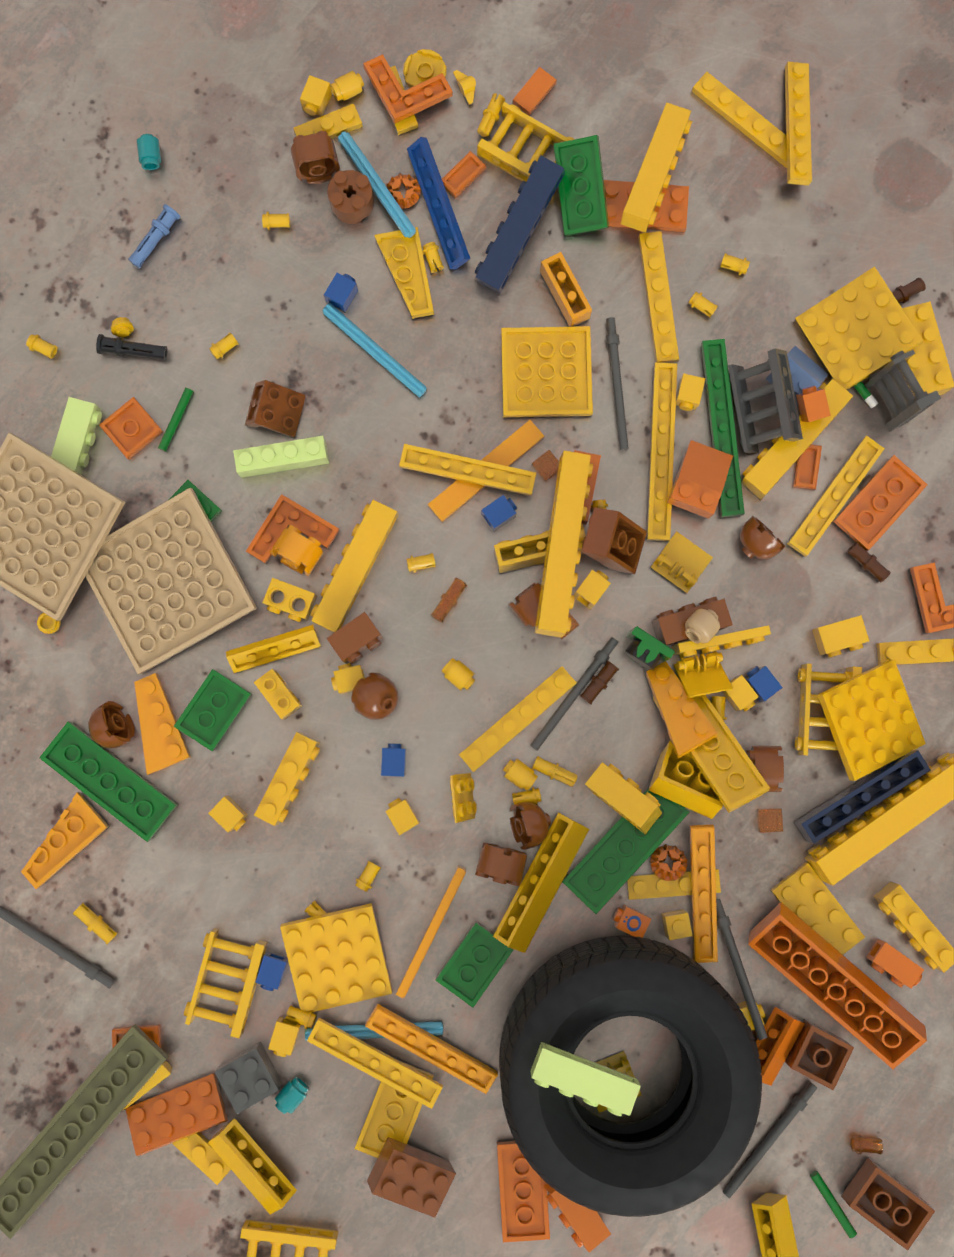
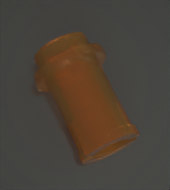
M857 1134L851 1138V1149L859 1155L862 1152L881 1155L883 1153V1144L879 1143L883 1141L881 1138H864Z

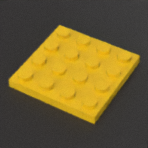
M875 266L795 318L831 377L846 390L891 362L890 357L902 350L904 353H907L923 343V339Z
M590 326L501 328L503 418L593 415Z
M888 660L818 694L850 781H856L906 755L911 750H916L926 744L895 660Z
M372 903L280 925L300 1010L316 1012L392 994L393 990Z

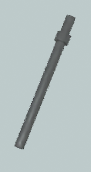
M610 317L606 319L608 332L606 344L610 352L620 450H628L618 352L620 340L619 335L616 333L615 318Z
M611 637L603 649L598 650L594 656V661L530 746L538 751L593 675H595L602 664L605 665L609 660L610 653L619 643L615 638Z
M716 899L717 927L722 931L758 1040L768 1038L730 929L731 922L729 916H726L721 900Z
M0 906V918L83 971L85 976L92 981L95 979L109 989L112 987L115 980L101 972L100 967L95 964L90 965Z
M809 1082L799 1096L796 1095L793 1098L789 1109L722 1191L729 1199L798 1112L806 1108L808 1105L806 1102L817 1090V1087L812 1082Z

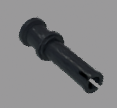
M103 334L98 335L96 342L97 354L111 353L116 354L117 357L126 354L162 360L167 359V346L126 341L123 337L110 338L105 337Z

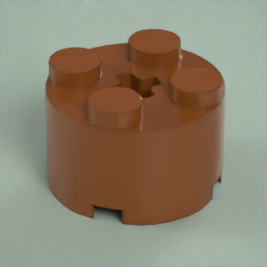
M319 131L316 134L294 137L291 155L297 178L302 181L301 178L306 179L309 184H319L332 179L331 175L335 171L338 172L340 166L334 141L328 136V133L326 131Z
M354 170L338 171L334 174L327 190L333 213L344 223L356 224L361 222L362 219L371 214L374 207L373 192L368 177Z
M534 582L516 596L517 602L515 604L513 602L508 604L525 626L530 625L534 627L536 625L541 584L539 583L535 584Z
M752 746L751 750H746V754L770 787L768 792H782L783 788L778 787L779 783L784 782L783 756H778V751H782V747Z
M484 842L475 875L483 878H493L494 882L501 884L508 883L520 886L528 854Z

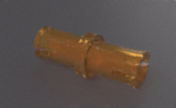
M455 577L447 592L441 595V601L433 613H431L434 619L443 623L451 608L457 605L456 601L467 587L466 583Z

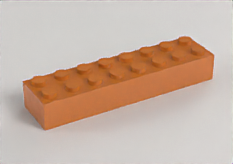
M782 902L750 931L749 946L892 1069H895L927 1041L926 1028L923 1023Z

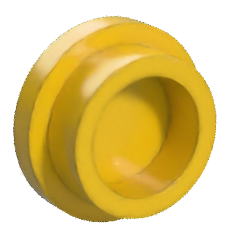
M119 317L112 321L111 333L115 336L124 338L129 336L134 330L133 324L128 318Z
M44 612L37 620L39 630L46 634L55 633L61 625V620L57 621Z

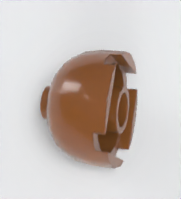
M754 516L744 524L740 532V540L744 545L742 551L749 558L755 556L761 560L771 559L785 548V545L779 538L775 539L776 537L772 534L773 532Z
M369 673L368 675L370 676L365 679L361 678L353 689L351 700L355 705V711L371 720L383 719L388 717L396 708L399 699L398 691L395 684L389 678L380 673Z
M107 701L96 708L89 718L88 727L92 740L105 748L123 746L131 741L130 739L135 735L132 718L129 714L125 717L121 711L123 707L114 701Z
M532 802L518 803L511 806L510 812L514 811V817L510 818V825L516 842L523 844L520 848L526 850L540 845L546 839L549 826H551L548 813H545L540 806Z

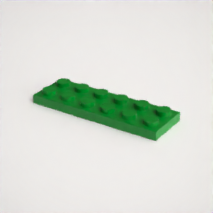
M70 721L64 725L39 757V759L146 842L152 839L177 806L174 801L103 746L93 741L89 735Z
M648 788L643 794L645 795L648 792L658 800L659 808L662 811V814L646 834L642 833L625 818L621 817L562 883L597 914L690 813L689 810L649 791Z

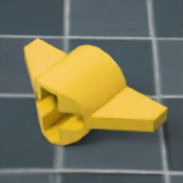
M458 70L454 71L453 74L462 95L465 96L468 105L473 104L476 86L475 78L467 76Z

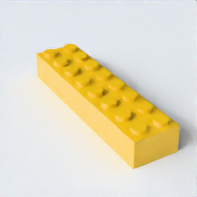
M944 753L937 758L938 762L932 767L929 765L931 769L929 772L884 799L877 806H873L865 811L864 815L859 819L854 818L846 823L845 829L841 832L835 831L826 838L828 841L821 846L817 844L809 849V854L804 858L819 878L825 883L835 885L954 799V753Z

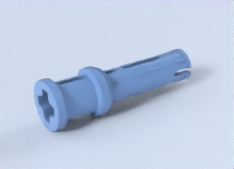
M164 204L163 211L156 220H152L150 231L128 260L140 269L160 239L170 233V227L181 216L170 206Z

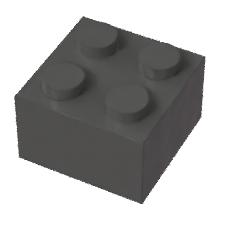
M261 1042L220 1064L215 1071L236 1114L279 1091L283 1084Z

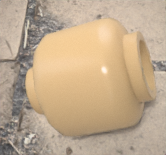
M697 609L685 623L686 636L697 644L708 643L720 629L718 615L710 609Z

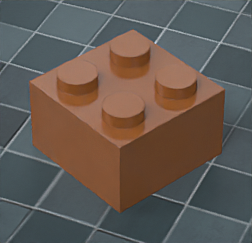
M363 612L326 639L344 663L354 664L363 657L362 653L367 649L373 651L382 644L380 640L383 639V636L369 616Z
M804 1019L803 1023L805 1025L785 1063L791 1069L834 1091L854 1047L842 1038Z

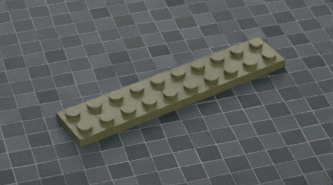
M136 1024L128 1030L0 1178V1230L9 1239L15 1236L168 1059L169 1056Z

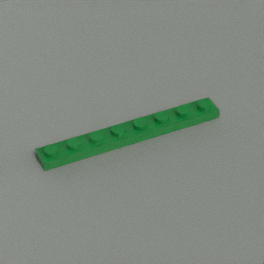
M725 339L702 341L701 347L706 378L712 445L714 449L733 456L719 499L721 518L743 516L745 511Z

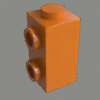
M877 939L866 956L872 962L870 966L881 974L884 971L891 975L889 980L900 988L905 985L912 989L922 979L924 969L885 941Z

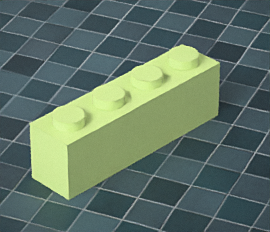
M72 397L68 398L51 455L52 458L82 475L84 467H87L89 463L88 452L90 446H93L96 434L94 432L96 425H99L102 419L101 409L95 403Z
M323 436L233 450L236 472L241 478L329 464L327 445Z
M543 1042L540 1044L530 1071L531 1077L535 1079L534 1082L539 1086L549 1088V1085L558 1088V1091L565 1096L573 1097L577 1095L582 1097L583 1101L591 1106L597 1107L600 1104L608 1107L607 1110L617 1116H622V1114L631 1115L641 1087L638 1079Z

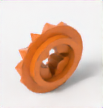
M400 173L398 176L391 177V180L386 183L387 189L401 209L412 207L420 198L421 190L418 181L411 177L410 174L402 175ZM401 184H403L405 189H409L406 190L405 198H403L401 192L398 191L400 190Z
M665 844L653 852L650 865L654 874L660 879L675 881L685 874L688 859H686L684 851L678 849L676 845L669 846ZM667 854L671 860L676 861L673 863L671 871L668 864L662 863L666 860Z

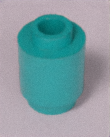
M143 134L136 141L139 163L145 170H156L160 167L161 163L159 139L152 134Z
M298 1077L289 1080L275 1097L277 1102L275 1106L283 1114L287 1112L292 1114L306 1098L309 1087Z

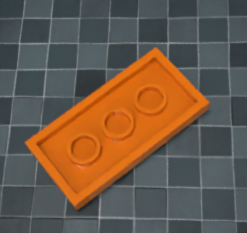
M604 180L610 227L630 228L621 225V220L635 182ZM668 185L667 189H662L661 193L665 195L661 206H656L654 210L658 212L653 225L649 224L647 229L685 232L689 186Z
M893 455L833 522L868 551L928 484L899 458Z
M214 1073L125 1109L136 1156L144 1155L228 1121L217 1076Z
M515 1141L497 1142L503 1243L550 1240L547 1191L544 1188L547 1183L530 1166Z

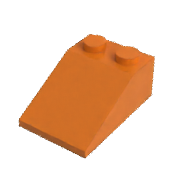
M690 440L667 503L709 519L715 513L733 456Z

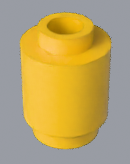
M352 70L334 79V83L330 85L336 100L346 101L363 92L364 82L360 74H355Z
M454 658L441 671L445 674L444 677L460 691L463 688L468 690L475 682L473 678L475 673L460 660L456 661Z
M518 758L515 761L510 759L503 769L506 772L504 777L520 789L524 788L526 791L531 788L538 777L534 774L535 771Z

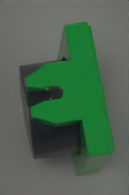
M638 626L631 629L626 636L631 640V643L625 650V654L649 670L653 671L660 660L663 662L667 661L675 653L673 649Z

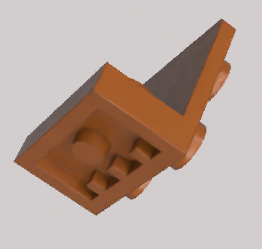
M267 380L255 383L245 426L251 428L261 426L289 437H295L305 395Z

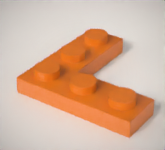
M383 54L363 63L365 72L394 124L453 96V91L443 73L403 91Z
M281 494L246 552L267 564L272 556L270 550L285 528L288 529L289 525L298 528L307 537L315 538L327 549L340 529Z
M935 562L910 568L926 634L954 628V605L945 606Z

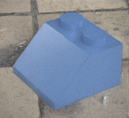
M794 346L787 354L795 399L796 395L803 393L802 389L816 386L817 389L829 375L798 347ZM771 373L766 378L770 383L773 381Z

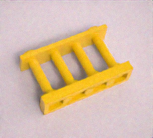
M504 102L501 114L504 120L491 141L480 140L477 145V156L522 182H527L530 176L528 172L534 160L538 161L540 155H544L550 144L554 146L555 143L574 140V138L565 137L523 113L516 105H509ZM513 122L522 127L523 131L510 152H505L498 145ZM532 133L543 140L530 161L524 163L517 156Z
M812 664L801 665V668L798 670V682H801L798 737L795 738V750H798V755L808 756V749L838 751L835 741L809 740V726L829 727L826 718L810 717V703L821 704L818 695L811 694V681L843 683L861 674L862 667H847L844 673L813 672Z
M214 928L204 938L203 947H206L192 1000L187 1002L184 1010V1016H187L185 1024L190 1025L194 1021L195 1016L229 1025V1028H232L230 1036L240 1038L244 1033L257 985L255 982L268 942L259 940L255 943V946L251 945V947L217 938L219 929ZM214 947L248 956V959H251L249 968L243 970L211 961ZM208 970L242 979L241 982H245L243 991L237 993L204 984ZM201 994L235 1002V1005H238L237 1013L231 1016L198 1007Z
M245 1220L240 1238L248 1241L247 1257H256L257 1246L260 1241H268L272 1244L270 1257H280L281 1245L292 1244L295 1247L294 1257H304V1251L307 1246L317 1247L319 1250L318 1257H328V1251L331 1249L335 1250L339 1231Z

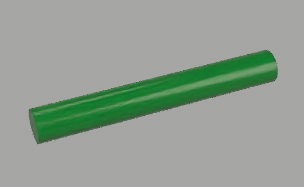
M185 387L158 449L167 451L194 392L193 390Z
M812 1172L810 1177L848 1237L854 1238L857 1235L856 1230L819 1172Z

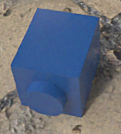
M337 272L324 293L326 303H331L335 308L345 313L358 292L356 280L348 274L341 275Z
M502 495L483 508L481 515L493 532H495L516 517L515 510L517 507L511 498L506 499Z
M755 666L746 673L748 676L746 681L759 696L757 698L759 702L766 701L783 688L767 666L760 668Z
M388 743V748H382L381 776H405L406 749L401 748L402 744Z
M267 952L263 957L255 983L261 984L260 987L268 991L278 990L284 978L288 958Z

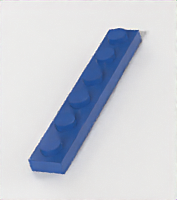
M420 137L407 148L449 268L456 270L471 258L429 142L426 137Z

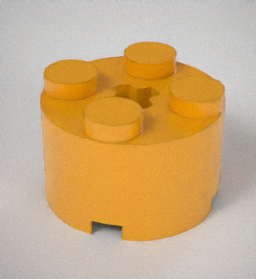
M289 525L288 529L285 528L270 553L274 557L277 554L282 557L280 562L300 574L305 571V575L309 576L322 556L323 551L318 540L311 536L307 539L301 535V531L298 528Z

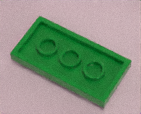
M593 135L555 143L556 164L565 169V175L559 184L564 235L569 236L609 228L599 136Z

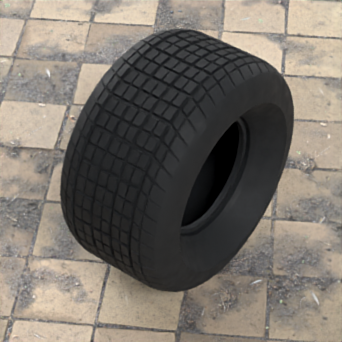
M634 936L601 937L571 946L552 957L529 978L516 996L507 1015L500 1042L499 1071L505 1116L511 1134L527 1162L547 1184L561 1195L588 1209L616 1216L642 1217L663 1214L686 1206L711 1191L731 1172L740 1160L751 1140L760 1111L762 1096V1075L760 1074L762 1072L760 1059L758 1058L759 1053L752 1030L748 1026L749 1023L740 1007L724 987L700 964L683 952L655 940L651 941L647 938ZM624 1016L643 1017L662 1024L674 1033L681 1051L680 1078L670 1099L654 1114L633 1122H614L600 1118L584 1108L575 1096H565L558 1091V1088L549 1085V1088L539 1086L534 1082L535 1079L531 1077L530 1072L541 1042L574 1054L580 1042L591 1030L605 1021Z

